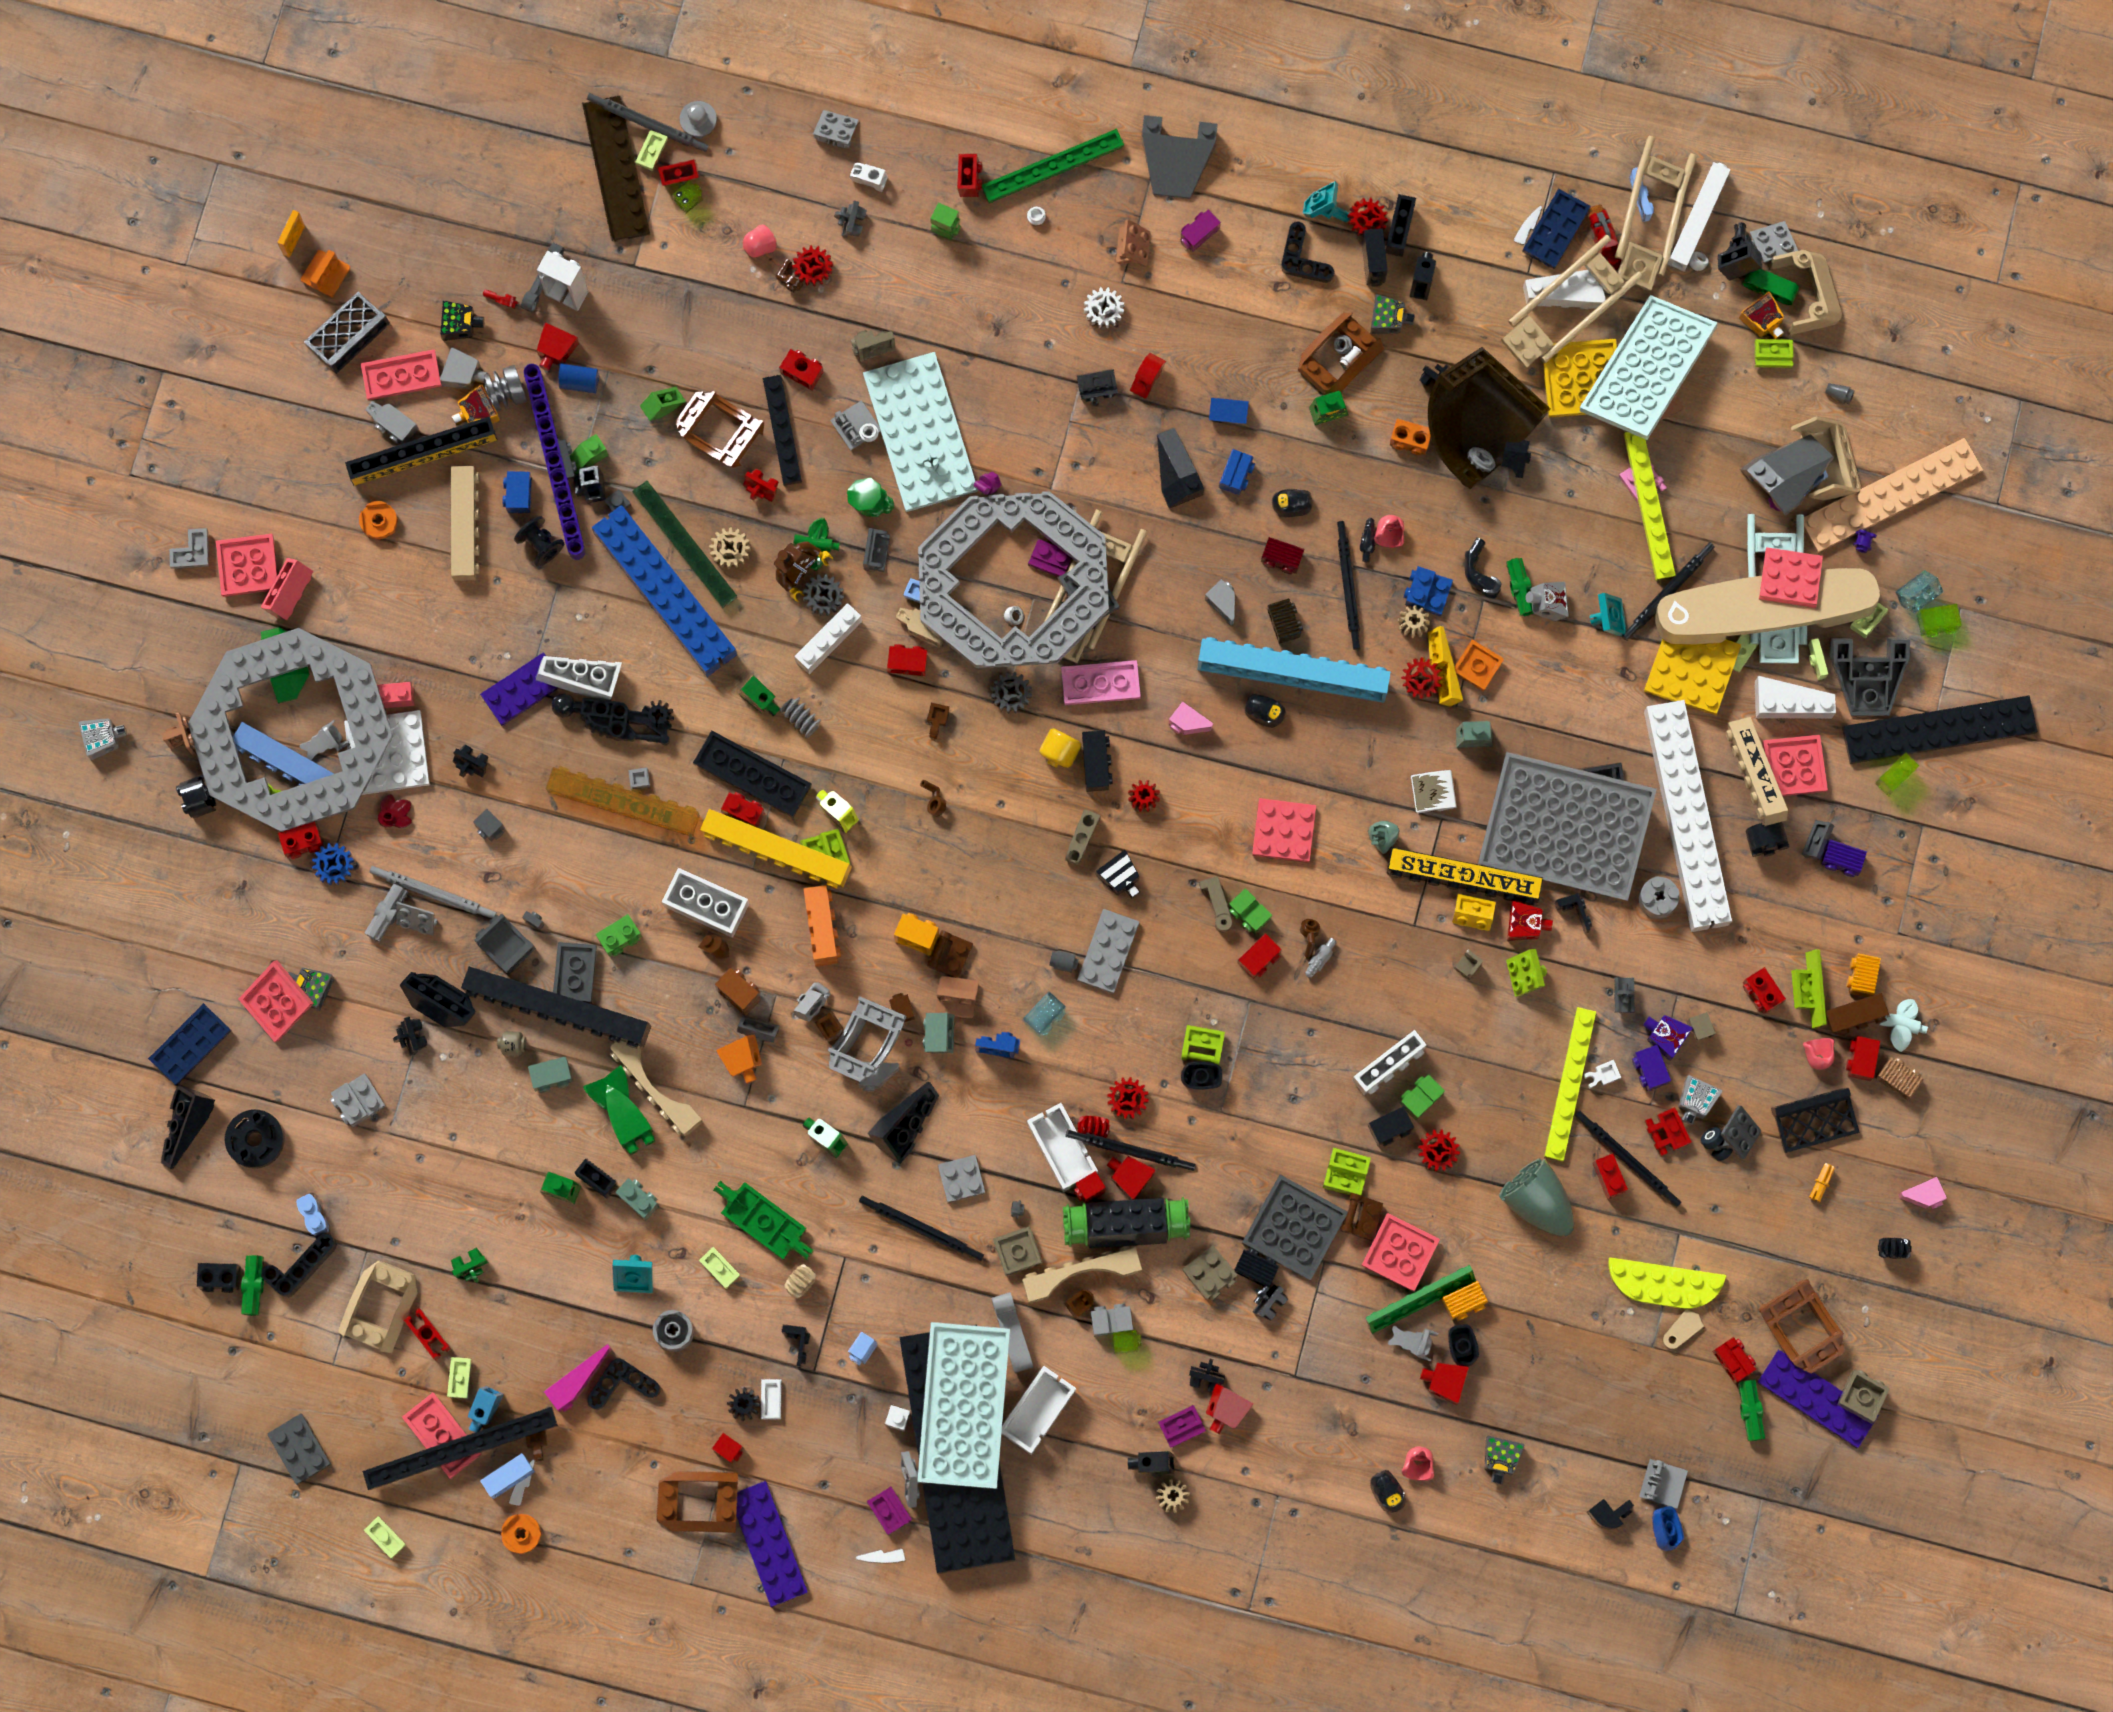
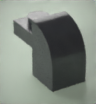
M1603 1499L1589 1509L1587 1514L1599 1527L1615 1529L1623 1525L1619 1517L1624 1519L1630 1515L1634 1504L1629 1499L1613 1511L1606 1500Z

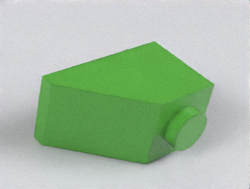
M677 387L652 392L640 407L645 416L651 421L663 418L685 404L686 400Z
M595 434L580 443L569 456L571 461H575L577 468L575 474L578 475L580 473L579 469L591 467L607 457L608 453L598 435Z

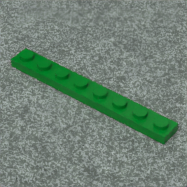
M1114 129L982 185L983 193L990 204L1124 147L1123 140L1118 130Z

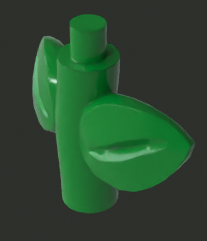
M819 518L810 524L808 528L809 537L799 534L794 536L793 544L806 541L821 549V552L839 551L840 543L833 542V539H827L829 526L825 518ZM819 557L810 567L812 570L817 571L823 565Z

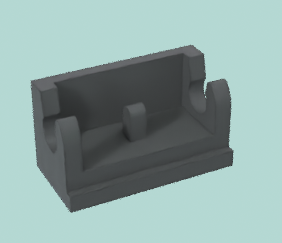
M869 528L863 561L864 569L885 571L890 535L887 531Z

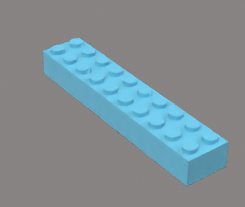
M1212 637L1202 639L1197 670L1382 703L1386 699L1391 671H1387L1383 667L1368 668V665L1365 664L1351 665L1344 660L1334 662L1326 657L1316 659L1311 658L1312 656L1309 654H1300L1299 656L1286 650L1276 652L1269 647H1263V649L1255 648L1252 644L1236 645L1234 641L1219 642L1216 638Z

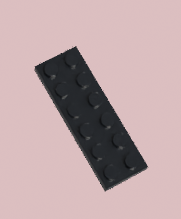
M712 730L693 762V765L794 818L812 786V783Z

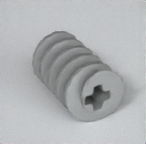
M800 697L790 699L781 707L780 712H785L784 716L790 718V723H795V728L800 729V733L805 734V739H807L818 729L821 719L814 721L815 713L809 716L811 709L804 710L805 702L800 705L798 704L801 699Z

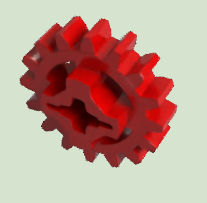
M1362 198L1360 202L1356 201L1354 206L1349 209L1351 213L1347 217L1351 218V220L1348 222V225L1354 226L1351 230H1357V236L1361 233L1364 234V230H1370L1376 224L1378 226L1374 229L1383 228L1384 231L1387 227L1385 224L1389 219L1384 217L1388 212L1382 211L1385 206H1378V200L1373 203L1372 198H1369L1367 202L1365 198ZM1365 207L1363 211L1358 212L1359 209Z
M810 245L809 250L803 247V253L797 252L798 258H793V263H795L792 265L793 270H795L794 275L799 277L801 282L805 280L806 286L810 282L813 283V286H816V282L822 285V279L828 280V274H832L831 267H833V262L830 261L831 256L826 255L825 249L820 251V246H817L816 250L813 249L812 245ZM819 258L823 259L825 265L819 261ZM800 267L806 271V275L801 271Z
M1421 657L1420 662L1415 658L1413 659L1414 664L1407 663L1409 669H1403V672L1406 673V676L1401 677V679L1406 680L1403 687L1408 686L1409 688L1406 692L1410 693L1413 691V697H1417L1418 694L1420 699H1423L1425 694L1427 697H1432L1431 692L1437 693L1436 687H1442V684L1439 683V680L1444 679V677L1439 676L1442 669L1437 670L1438 663L1431 664V658L1426 662L1425 657ZM1417 667V671L1414 674H1411L1414 668ZM1428 667L1432 670L1433 674L1428 671ZM1423 675L1429 677L1430 679L1422 681L1421 679L1415 677ZM1411 681H1413L1417 685V689L1413 686ZM1430 682H1433L1432 686L1429 689H1427L1428 684Z
M1129 1077L1128 1081L1121 1078L1120 1084L1115 1081L1116 1087L1110 1086L1109 1088L1112 1094H1107V1098L1111 1099L1107 1102V1105H1113L1111 1112L1117 1111L1116 1117H1119L1121 1114L1124 1115V1120L1127 1119L1128 1115L1132 1119H1134V1114L1141 1116L1140 1110H1146L1147 1107L1144 1103L1149 1102V1099L1144 1098L1148 1095V1091L1143 1092L1145 1085L1139 1086L1138 1079L1135 1083L1132 1082V1077ZM1124 1086H1131L1134 1088L1131 1090L1126 1089ZM1116 1092L1120 1095V1099L1115 1102ZM1124 1095H1131V1102L1128 1100L1124 1101ZM1138 1095L1141 1096V1102L1139 1106L1135 1101ZM1122 1108H1130L1131 1111L1122 1110Z
M1434 1129L1432 1135L1429 1133L1425 1134L1426 1140L1421 1138L1420 1142L1423 1145L1418 1146V1150L1422 1152L1418 1154V1157L1424 1158L1421 1162L1422 1164L1428 1163L1427 1169L1433 1166L1435 1172H1437L1438 1168H1441L1444 1172L1446 1166L1450 1169L1453 1167L1451 1162L1456 1163L1458 1161L1455 1156L1460 1155V1152L1456 1151L1460 1145L1454 1144L1456 1137H1449L1451 1132L1445 1135L1443 1134V1129H1441L1437 1134ZM1437 1138L1436 1142L1433 1145H1427L1429 1141ZM1444 1140H1446L1451 1147H1447V1145L1444 1143ZM1437 1146L1441 1147L1440 1149L1444 1151L1440 1155L1434 1150ZM1427 1154H1430L1432 1156L1433 1161L1429 1159ZM1450 1156L1446 1162L1441 1163L1442 1158Z

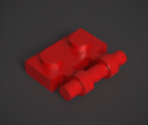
M1675 1107L1658 1114L1659 1123L1654 1124L1652 1118L1645 1120L1648 1127L1646 1130L1648 1134H1651L1655 1142V1149L1659 1150L1661 1156L1668 1154L1665 1146L1669 1144L1673 1151L1692 1143ZM1662 1128L1667 1137L1664 1140L1661 1139L1658 1130Z

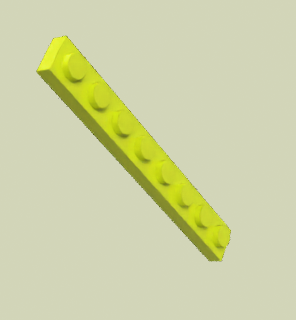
M1625 432L1624 439L1655 579L1660 580L1676 576L1646 439Z
M1579 1007L1576 1009L1544 1154L1545 1158L1564 1161L1596 1011Z

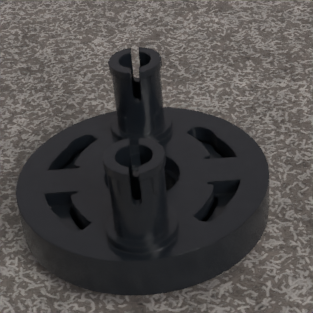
M253 1109L238 1114L231 1120L225 1132V1147L228 1154L235 1162L246 1168L258 1169L270 1165L279 1157L284 1147L285 1136L281 1124L273 1115L263 1110ZM252 1133H260L262 1135L260 1145L250 1146L248 1143L249 1136Z

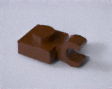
M931 702L927 717V723H932L929 733L930 738L937 739L940 725L946 726L950 710L949 706Z
M546 1430L526 1437L527 1448H533L534 1460L536 1462L544 1461L542 1446H547Z

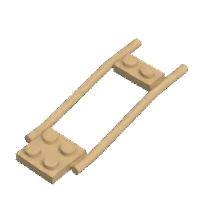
M1648 136L1636 172L1621 239L1615 254L1616 258L1622 259L1618 270L1621 278L1627 282L1639 271L1643 277L1635 286L1647 291L1652 290L1656 274L1659 276H1664L1685 191L1697 155L1690 153L1684 170L1650 156L1655 141L1653 136ZM1643 175L1679 188L1663 255L1628 242Z
M1605 235L1508 321L1514 329L1500 341L1524 368H1527L1538 357H1540L1543 363L1549 361L1643 277L1638 271L1624 283V280L1601 253H1598L1611 241L1608 235ZM1585 265L1587 270L1611 296L1558 343L1553 345L1554 343L1527 314L1580 267Z
M1099 510L1095 511L1090 522L1095 528L1103 513ZM1144 529L1140 530L1133 546L1101 532L1106 538V556L1125 563L1112 591L1116 600L1147 535V531ZM1075 560L1072 561L1068 572L1078 564ZM1062 585L1045 621L1059 608L1066 594ZM1109 615L1103 617L1097 623L1095 630L1091 629L1063 658L1078 664L1085 647L1094 650Z

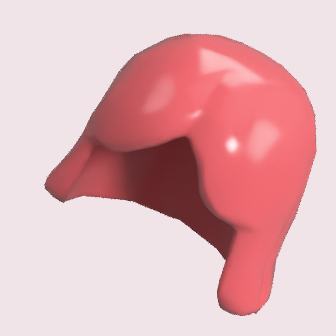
M763 224L747 233L743 239L744 251L753 258L773 253L777 247L772 231Z
M1395 515L1382 517L1378 522L1374 536L1375 543L1389 548L1401 547L1404 544L1403 520Z
M1821 1038L1803 1043L1807 1061L1813 1069L1823 1070L1833 1064V1039Z
M1420 1446L1408 1451L1402 1469L1404 1477L1418 1481L1431 1480L1434 1477V1458L1432 1452L1428 1448ZM1414 1460H1415V1461H1421V1462H1424V1463L1417 1465V1464L1414 1462Z

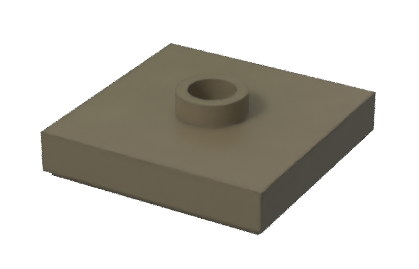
M1030 1226L993 1239L1005 1276L1043 1264Z

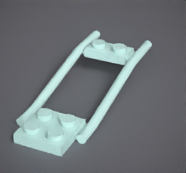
M1755 514L1747 515L1748 577L1756 576L1755 552L1765 553L1766 547L1804 553V515H1796V534L1755 533ZM1807 626L1750 634L1751 644H1759V663H1799V644L1807 645Z

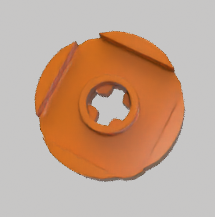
M374 501L367 504L366 508L359 515L360 527L369 538L384 539L393 535L397 527L398 518L395 510L383 501ZM376 516H380L383 519L378 525L375 522L373 523V520L377 518Z
M527 1514L510 1516L504 1522L501 1530L504 1546L508 1550L519 1554H525L534 1550L539 1544L542 1535L539 1523ZM518 1529L526 1530V1537L524 1539L522 1537H520L519 1539L516 1537L518 1535V1533L516 1532Z

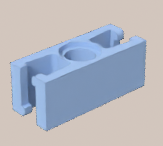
M522 1453L480 1481L489 1496L495 1499L535 1473V1471Z

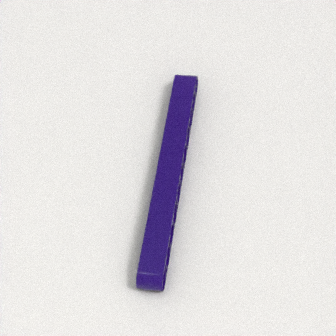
M528 364L524 368V377L566 547L572 559L580 560L585 556V546L558 444V437L543 376L539 366ZM531 372L538 373L535 377H529ZM536 389L542 390L538 395L533 394V391ZM541 406L546 407V410L543 412L537 411ZM544 424H550L549 429L544 430L541 427ZM549 441L555 442L552 447L545 446ZM552 459H559V462L557 464H550V461ZM557 476L564 477L560 482L554 481ZM563 493L568 495L564 500L559 499V496ZM566 511H571L572 515L569 517H564L563 513ZM571 528L577 530L576 533L573 535L567 534L568 530ZM575 546L581 547L579 552L574 553L571 550Z

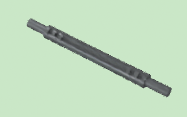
M589 93L587 96V100L602 106L603 109L665 135L681 144L690 145L707 152L709 145L693 139L691 135L610 99L605 100L592 93Z

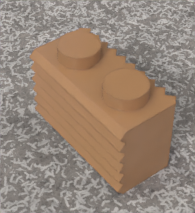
M1891 1057L1876 1079L1906 1100H1909L1924 1079L1920 1077L1921 1074L1918 1071L1905 1067V1063L1902 1060Z

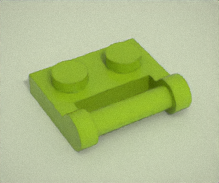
M1187 1025L1181 1060L1187 1061V1059L1219 1065L1225 1032ZM1189 1046L1216 1052L1215 1056L1189 1052L1188 1049Z

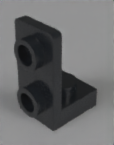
M1579 893L1557 899L1554 903L1557 911L1562 909L1565 912L1573 909V906L1576 907L1584 934L1589 933L1592 923L1590 917L1585 914V901L1583 898H1580Z
M783 1324L782 1334L786 1335L785 1338L797 1339V1336L801 1337L796 1365L797 1368H801L802 1364H806L807 1352H804L805 1344H809L810 1333H807L806 1327Z

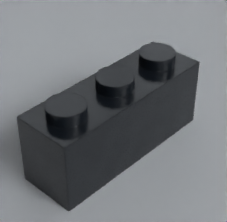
M1398 194L1386 245V254L1403 257L1415 207V197Z
M1105 730L1082 732L1086 792L1109 790V785L1113 784L1112 773H1108V766H1111V754L1107 755L1106 747H1110L1109 736H1105Z

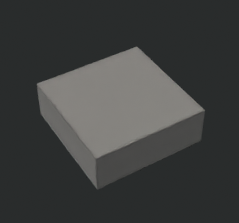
M648 768L628 770L631 790L650 788Z

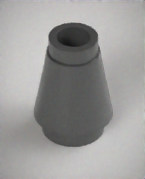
M1829 383L1825 394H1828L1842 404H1850L1855 390L1849 386Z

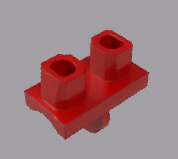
M755 469L752 473L747 472L743 486L747 488L746 491L751 493L750 499L754 501L758 497L772 502L775 499L779 482L774 478H770L768 482L762 480L764 474L758 469Z

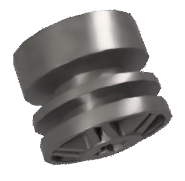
M515 365L503 368V378H500L498 373L494 371V381H491L489 373L484 375L485 388L490 403H492L497 412L501 411L499 402L503 401L505 409L508 408V399H512L515 406L527 402Z

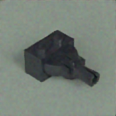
M1743 222L1734 225L1735 236L1730 241V247L1727 251L1718 254V270L1729 281L1762 269V253L1753 245L1750 236L1746 235V224Z

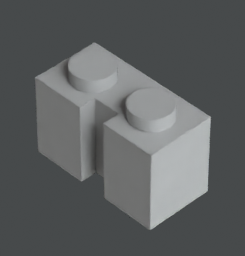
M1125 1304L1114 1305V1309L1109 1310L1106 1309V1306L1095 1307V1311H1091L1094 1337L1133 1332L1130 1306L1126 1307Z

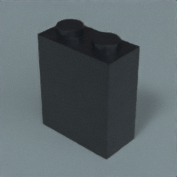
M1383 228L1364 230L1362 251L1366 285L1373 287L1385 284L1388 272Z

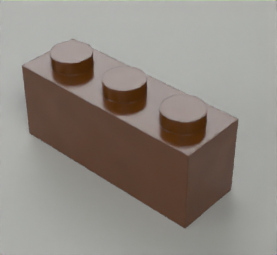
M1882 993L1826 1010L1832 1031L1839 1036L1850 1033L1849 1030L1857 1028V1030L1869 1027L1868 1024L1872 1022L1876 1024L1886 1022L1887 1018L1890 1017Z

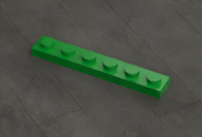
M1470 1265L1460 1268L1456 1272L1423 1287L1421 1290L1409 1294L1405 1298L1391 1303L1377 1312H1373L1365 1317L1369 1330L1373 1334L1476 1282L1473 1269Z

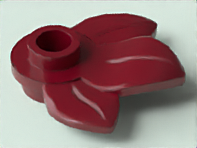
M391 794L384 797L380 803L379 824L385 828L392 826L406 828L409 826L412 820L407 814L411 809V802L404 799L395 801ZM390 816L391 819H385L384 817Z

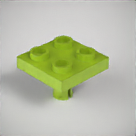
M1536 949L1527 950L1506 960L1515 997L1523 996L1545 986L1543 977L1546 976L1547 969L1544 965L1540 966Z

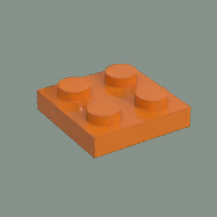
M1472 639L1454 666L1456 675L1484 692L1503 663L1504 658Z

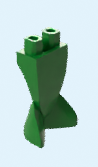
M622 1065L614 1069L605 1078L583 1086L588 1096L608 1111L616 1137L622 1148H625L630 1155L639 1151L635 1143L642 1138L646 1146L655 1142L650 1124L637 1106L629 1099L627 1076Z

